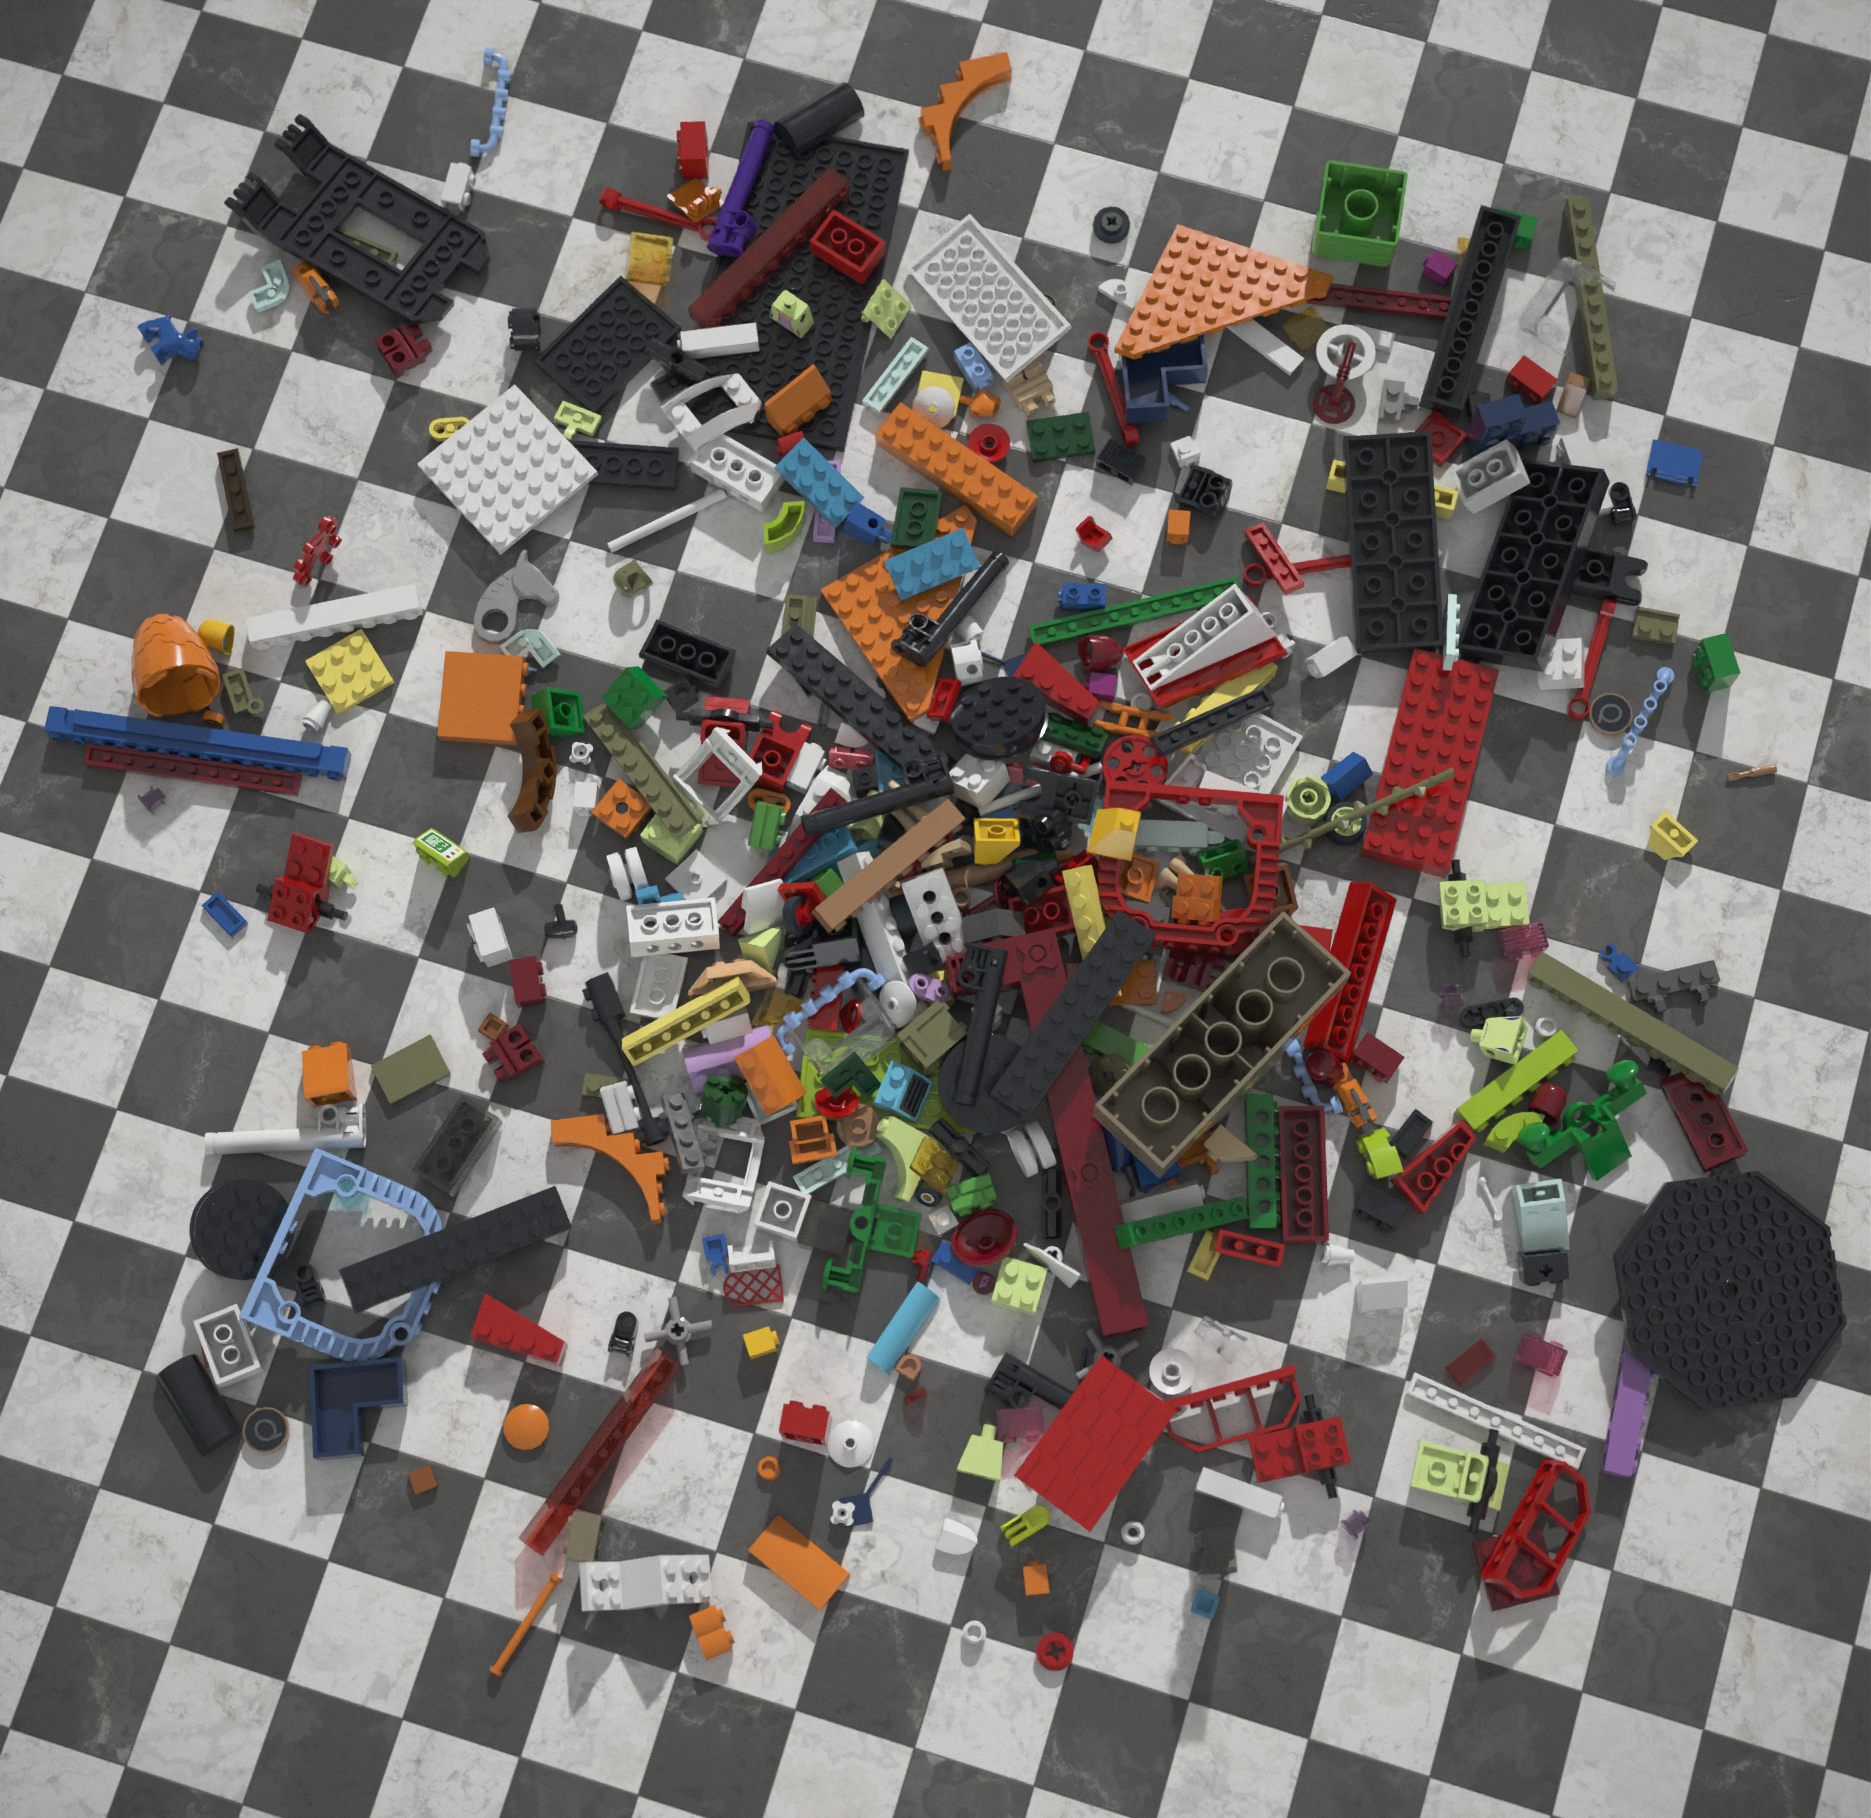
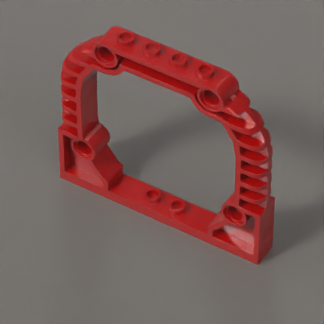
M1107 780L1104 809L1123 808L1142 812L1149 807L1150 798L1174 800L1178 804L1197 802L1201 806H1211V804L1238 806L1237 815L1249 828L1246 842L1251 849L1256 850L1253 895L1249 907L1238 919L1222 918L1211 927L1154 922L1152 916L1146 911L1130 909L1120 890L1122 860L1099 855L1097 889L1101 906L1111 919L1120 910L1156 934L1155 940L1150 947L1162 945L1164 949L1170 950L1176 949V947H1184L1185 950L1192 952L1206 949L1208 950L1207 952L1214 954L1234 949L1238 939L1251 935L1266 922L1273 909L1276 895L1284 795ZM1260 833L1264 838L1257 841L1253 839L1252 835ZM1223 934H1230L1233 939L1230 942H1224L1221 936Z

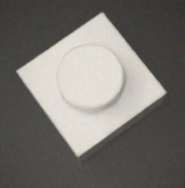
M948 1205L928 1215L939 1236L958 1225Z

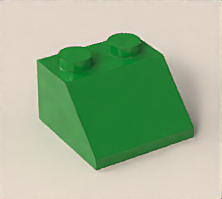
M546 687L531 695L532 710L540 709L549 727L550 733L548 737L550 739L586 733L581 692Z

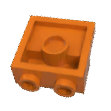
M1134 852L1131 862L1122 860L1120 872L1122 897L1149 904L1160 862Z
M1178 873L1177 894L1173 896L1172 918H1178L1177 923L1191 924V920H1198V925L1211 926L1212 922L1220 920L1222 877Z

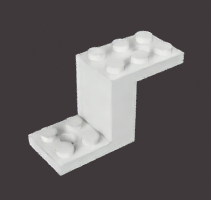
M658 1555L621 1562L579 1563L582 1611L635 1610L669 1604L712 1602L709 1555ZM690 1574H691V1576H692V1584L690 1583V1580H689ZM600 1581L602 1582V1585H603V1590H602V1591H601L600 1588H599V1583H600Z

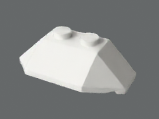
M829 765L819 773L795 813L786 840L801 824L800 817L809 814L830 788L834 789L848 802L854 799L846 774Z

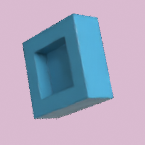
M1197 1589L1190 1612L1213 1620L1220 1597Z

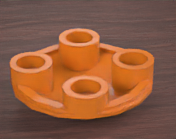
M531 1404L519 1405L513 1408L506 1416L503 1424L504 1435L507 1441L515 1448L531 1450L546 1441L549 1432V1420L545 1412L539 1407Z

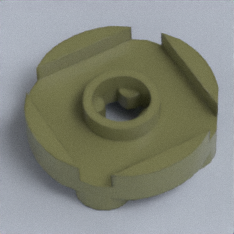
M1114 1053L1097 1056L1088 1068L1092 1089L1097 1094L1104 1096L1131 1068L1129 1062L1124 1057ZM1112 1071L1115 1080L1107 1079L1105 1072L1110 1073Z

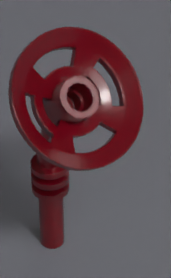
M1355 342L1348 343L1343 362L1339 364L1338 373H1336V384L1320 388L1314 396V412L1319 419L1326 423H1343L1354 412V397L1344 387L1345 380L1349 378L1348 375H1350V365L1357 346ZM1322 393H1325L1322 398V404L1319 405V397ZM1328 396V403H1325V399ZM1341 401H1344V405H1343V407L1341 408V407H1340ZM1347 401H1350V407L1348 411L1344 413V410L1347 406ZM1326 409L1330 412H1337V417L1328 416L1323 412Z
M1000 875L996 879L994 895L975 907L967 909V912H963L961 917L981 913L994 904L998 905L999 909L1008 910V899L1018 896L1011 889L1005 875ZM1004 883L1007 885L1009 890H1006V888L1004 887ZM947 932L940 934L944 940L951 936Z

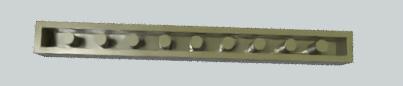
M1589 197L1568 198L1563 212L1587 371L1590 378L1592 400L1613 399L1618 385Z
M1543 951L1528 972L1527 980L1534 988H1542L1548 992L1551 998L1557 1001H1564L1571 1010L1584 1013L1595 1024L1601 1023L1613 1035H1621L1626 1038L1630 1045L1643 1048L1650 1057L1663 1060L1670 1069L1680 1070L1686 1074L1685 1076L1695 1083L1700 1082L1713 1094L1723 1096L1737 1075L1739 1067Z

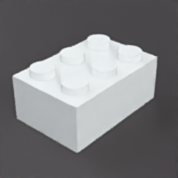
M1507 439L1450 470L1463 504L1473 514L1530 484L1517 449Z
M238 1304L193 1321L216 1385L221 1389L265 1371L247 1322L239 1318L242 1309Z

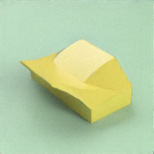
M1666 811L1649 827L1651 834L1648 846L1665 861L1674 857H1683L1698 842L1691 833Z

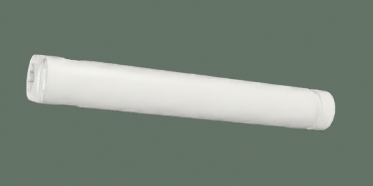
M332 1104L322 1106L318 1114V1128L206 1133L204 1140L206 1155H216L217 1153L240 1154L315 1150V1148L321 1150L365 1148V1104L350 1108L334 1106ZM334 1111L336 1114L335 1118L331 1121H326V1115Z

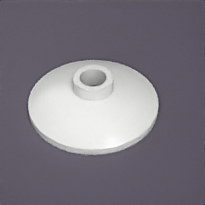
M927 387L921 390L915 397L913 411L936 427L942 428L953 418L955 405L953 398L946 390L940 387ZM934 405L937 409L936 412H930L929 406Z
M897 980L888 982L883 986L879 996V1003L885 1017L898 1025L910 1022L915 1016L917 1008L913 991L908 985Z
M1176 1348L1164 1349L1157 1353L1151 1361L1149 1368L1150 1379L1153 1385L1161 1392L1171 1395L1179 1394L1186 1391L1193 1383L1195 1366L1191 1357L1184 1351ZM1168 1369H1175L1176 1375L1169 1376L1167 1373Z
M846 1421L838 1424L831 1431L828 1440V1451L832 1459L839 1465L850 1468L857 1467L865 1463L872 1454L874 1447L873 1437L869 1429L863 1424L856 1421ZM849 1439L855 1441V1445L851 1448L846 1446V1441Z

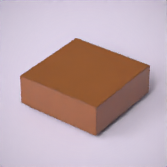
M489 1013L477 1031L493 1041L501 1036L509 1025L497 1016Z
M430 1464L408 1473L415 1495L438 1487Z

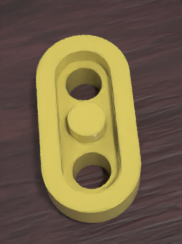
M465 417L436 419L430 424L429 431L434 440L443 442L467 424L469 420ZM444 430V433L438 434V431Z

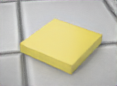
M922 370L918 393L927 387H940L946 390L953 398L955 412L952 419H956L964 378ZM934 405L929 406L930 412L935 413L936 407Z

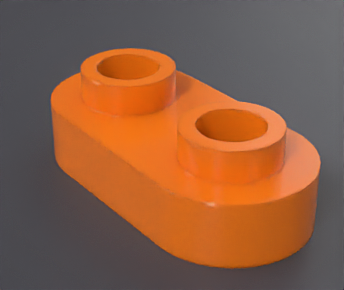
M754 789L748 795V805L753 811H755V801L757 799H762L763 802L776 805L783 804V812L787 814L791 810L790 800L784 794L764 789Z

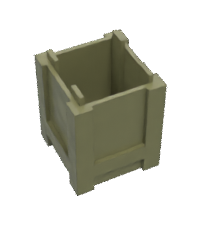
M938 1000L897 1034L899 1041L897 1046L911 1059L926 1078L941 1066L946 1054L957 1043L967 1037L965 1030L968 1027L962 1021L958 1024L947 1012L950 1009L945 1002L940 1003Z

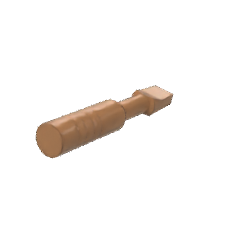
M1772 764L1752 768L1746 772H1734L1727 774L1728 781H1734L1748 776L1756 777L1776 773L1777 766Z

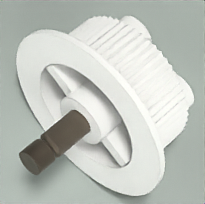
M1337 325L1328 329L1320 337L1316 348L1317 360L1321 368L1332 379H1337L1336 373H1338L1339 364L1343 362L1349 342H1355L1357 346L1351 361L1349 378L1345 381H1352L1355 378L1361 377L1372 367L1376 354L1375 345L1371 337L1361 328L1353 325Z

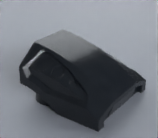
M1191 464L1189 475L1180 495L1176 496L1175 502L1181 506L1212 516L1217 520L1222 515L1230 497L1233 485L1232 480L1210 469Z
M1018 809L1014 812L1015 816L1018 817L1028 849L1040 852H1054L1055 850L1065 851L1070 846L1072 830L1065 813L1059 810Z

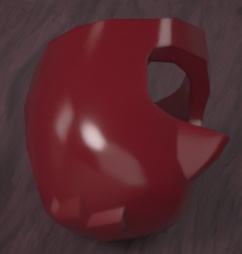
M1087 635L1083 636L1078 642V653L1085 670L1105 671L1116 667L1122 660L1124 650L1112 637ZM1089 642L1091 644L1092 650L1091 657L1088 656L1087 653V645Z

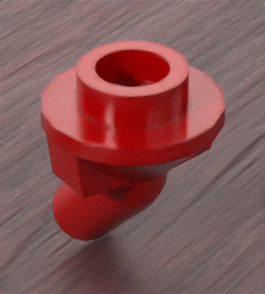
M918 1250L913 1254L914 1258L911 1259V1263L920 1266L916 1278L918 1281L925 1282L932 1254L930 1250Z

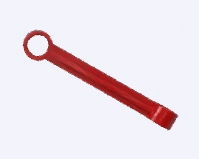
M604 188L599 198V203L607 209L617 210L620 208L699 233L700 238L704 241H709L711 234L703 233L701 231L702 227L705 225L715 226L717 221L712 217H705L695 223L688 216L623 197L618 191L611 188Z
M1094 332L1088 338V350L1092 355L1096 356L1121 427L1125 446L1139 444L1137 429L1134 423H1126L1123 394L1108 354L1109 338L1103 332ZM1099 339L1103 340L1106 345L1101 349H1096L1091 343Z
M1349 554L1292 563L1299 575L1350 567ZM1257 563L1248 565L1244 571V582L1252 588L1261 586L1265 580L1273 579L1267 568ZM1250 570H1258L1262 574V579L1256 582L1248 579L1247 573Z
M1603 598L1598 612V619L1584 664V688H1577L1575 697L1570 700L1566 708L1567 714L1574 720L1585 718L1590 711L1589 693L1610 621L1617 601L1609 598ZM1576 701L1583 703L1586 707L1585 713L1576 714L1571 708L1572 703Z

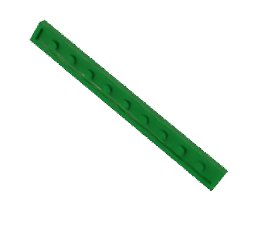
M1235 576L1028 626L1032 645L1036 641L1043 647L1201 609L1232 585L1236 584L1239 587Z

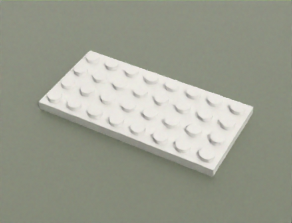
M971 214L966 216L906 267L913 278L1006 383L1072 329L1067 320Z

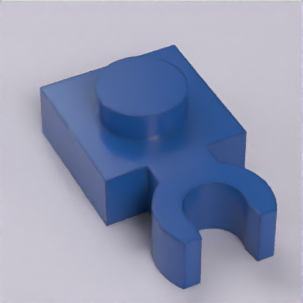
M1609 943L1606 947L1611 951V954L1607 955L1600 951L1598 955L1602 960L1611 963L1607 969L1623 984L1639 969V966L1625 952L1618 955L1616 947Z
M725 1234L702 1238L706 1261L713 1260L711 1265L712 1275L716 1276L715 1270L718 1266H722L725 1274H728V1266L723 1261V1258L729 1257Z

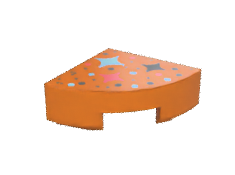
M1165 990L1161 1013L1168 1014L1179 1009L1184 1004L1187 994Z

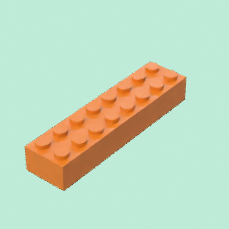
M901 402L875 433L878 446L1010 537L1014 536L1037 506L1038 496Z

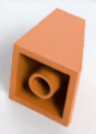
M333 1042L328 1047L311 1046L308 1047V1050L302 1051L304 1099L313 1108L358 1100L351 1050L346 1043Z

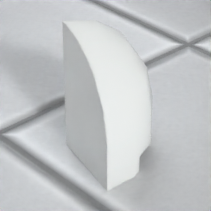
M842 720L835 743L853 748L861 747L868 743L863 736Z
M945 1518L942 1532L935 1548L955 1555L966 1554L974 1549L978 1541L974 1532L968 1527Z

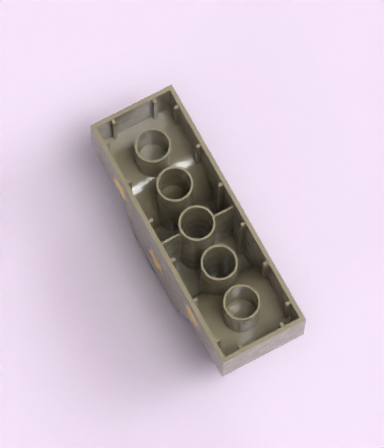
M1283 911L1095 1104L1093 1117L1160 1179L1206 1131L1215 1124H1219L1275 1066L1305 1027L1346 985L1351 972Z

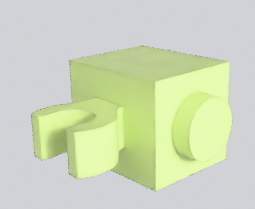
M333 856L328 883L338 889L343 883L354 889L358 881L350 875L351 870L347 864Z

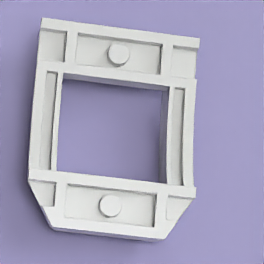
M737 373L718 376L697 383L679 393L661 406L660 409L696 453L698 448L707 441L710 443L721 434L741 424L753 423L757 410L759 412L762 403L744 379ZM721 386L737 408L724 412L701 425L685 403L703 392Z
M718 727L712 730L711 735L703 742L694 755L671 778L674 785L700 817L702 828L719 824L762 775V762L756 764L728 736L731 730ZM713 753L741 780V783L716 811L687 783Z
M707 1117V1120L698 1126L697 1140L701 1139V1142L709 1140L710 1135L752 1143L744 1184L742 1186L701 1178L702 1172L688 1173L683 1197L692 1205L697 1201L738 1209V1214L750 1208L765 1142L758 1119L742 1117V1119H737L736 1123L732 1125H718L712 1123L711 1118Z

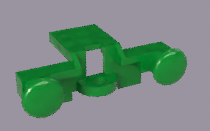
M1630 1060L1619 1061L1613 1064L1606 1072V1079L1614 1083L1615 1088L1602 1095L1590 1105L1584 1102H1576L1570 1105L1563 1115V1129L1561 1131L1554 1129L1550 1132V1128L1541 1122L1530 1123L1524 1126L1519 1131L1517 1139L1520 1144L1526 1145L1527 1149L1525 1151L1530 1162L1542 1168L1577 1144L1591 1178L1598 1181L1632 1157L1615 1116L1647 1094L1642 1081L1634 1077L1639 1070L1638 1065ZM1580 1110L1581 1114L1579 1118L1575 1120V1114L1577 1111ZM1590 1120L1599 1124L1603 1129L1593 1138L1579 1129Z
M854 1147L849 1154L846 1177L850 1180L852 1173L867 1176L861 1203L864 1207L857 1209L850 1219L852 1234L862 1242L853 1240L847 1269L832 1266L833 1258L827 1261L822 1275V1290L825 1292L828 1284L843 1287L842 1290L858 1293L868 1249L913 1258L922 1213L878 1204L887 1158L873 1155L871 1157L856 1154L857 1147ZM860 1216L868 1220V1225L865 1229H858L855 1226V1220ZM874 1218H877L874 1235H871Z

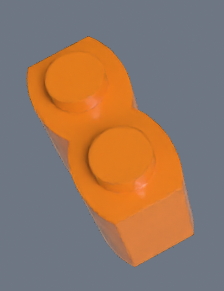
M713 1605L689 1616L706 1661L733 1650L731 1645L735 1641L731 1631H725L723 1626L726 1618L722 1608L717 1609L716 1605Z

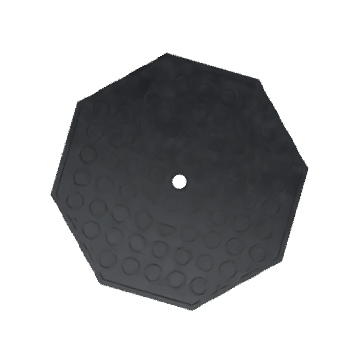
M1760 1171L1663 1183L1613 1254L1628 1353L1700 1410L1797 1397L1847 1324L1846 1316L1843 1315L1841 1301H1843L1840 1282L1837 1281V1264L1835 1252L1831 1246L1830 1237L1832 1235L1830 1227ZM1728 1283L1732 1284L1735 1288L1732 1296L1726 1295L1727 1293L1725 1292V1285Z

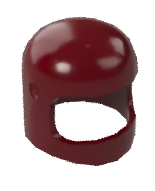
M1318 1049L1311 1052L1306 1059L1305 1069L1308 1075L1321 1087H1332L1341 1079L1343 1065L1330 1051ZM1330 1077L1333 1078V1081L1327 1084L1319 1083L1317 1081L1325 1080Z
M1552 1083L1541 1084L1535 1091L1528 1109L1530 1112L1542 1115L1545 1114L1539 1112L1536 1108L1544 1110L1553 1117L1545 1115L1543 1122L1550 1125L1556 1124L1567 1103L1566 1092Z

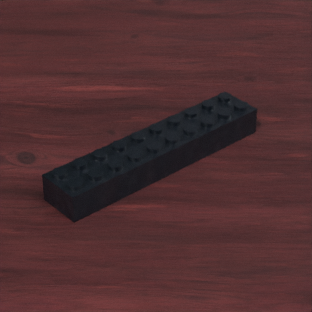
M1484 205L1480 206L1419 402L1420 407L1436 410L1437 412L1457 418L1460 417L1522 216Z
M1118 910L995 1085L989 1098L1025 1123H1028L1150 948L1156 934Z
M555 1185L339 1269L338 1272L354 1314H357L569 1231L572 1226Z

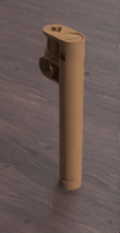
M1070 843V846L1065 851L1055 850L1058 864L1070 861L1075 857L1072 843ZM1026 849L1008 854L997 864L982 865L973 863L946 870L945 873L954 898L964 896L967 899L963 904L957 903L959 911L965 912L970 908L971 894L969 887L996 880L998 876L1004 875V871L1013 867L1011 860L1037 854L1040 851ZM926 891L924 893L926 900H933L936 896L933 891ZM936 911L932 913L931 918H935V914H939L941 912Z

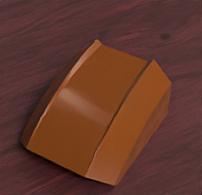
M1284 862L1278 863L1275 902L1271 914L1265 923L1274 921L1283 911L1288 916H1291L1298 909L1289 867ZM1255 870L1242 874L1250 902L1253 895Z

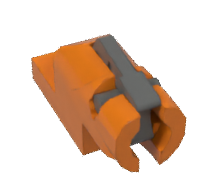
M302 262L290 270L312 303L322 313H330L326 307L329 304H332L335 309L337 308L339 299L317 269Z
M1343 1062L1342 1077L1331 1088L1334 1094L1338 1095L1344 1113L1347 1112L1352 1123L1357 1129L1363 1128L1365 1121L1368 1124L1376 1121L1377 1116L1358 1081L1353 1079L1346 1063ZM1327 1078L1328 1082L1331 1083L1333 1078Z

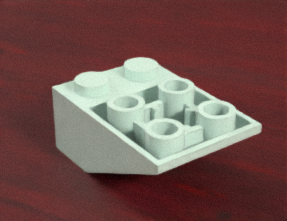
M1555 1179L1516 1185L1512 1189L1523 1251L1563 1247L1565 1251L1570 1250L1566 1201L1562 1180Z

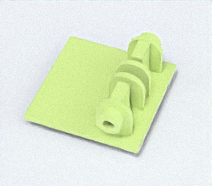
M883 279L880 285L877 286L874 295L871 296L870 301H868L866 308L862 311L861 319L865 322L871 320L883 333L892 339L912 305Z

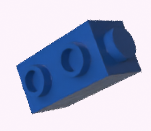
M1063 583L1062 590H1058V603H1062V611L1089 612L1105 608L1106 584Z
M1352 752L1324 774L1321 780L1327 785L1330 797L1333 796L1341 801L1371 777L1373 772L1364 757Z

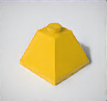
M1123 808L1097 809L1088 853L1131 862L1140 825L1141 812Z
M974 818L975 864H997L1020 845L1018 819Z

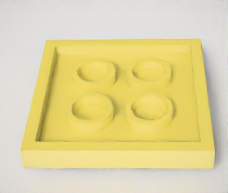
M362 629L305 661L338 715L394 683Z

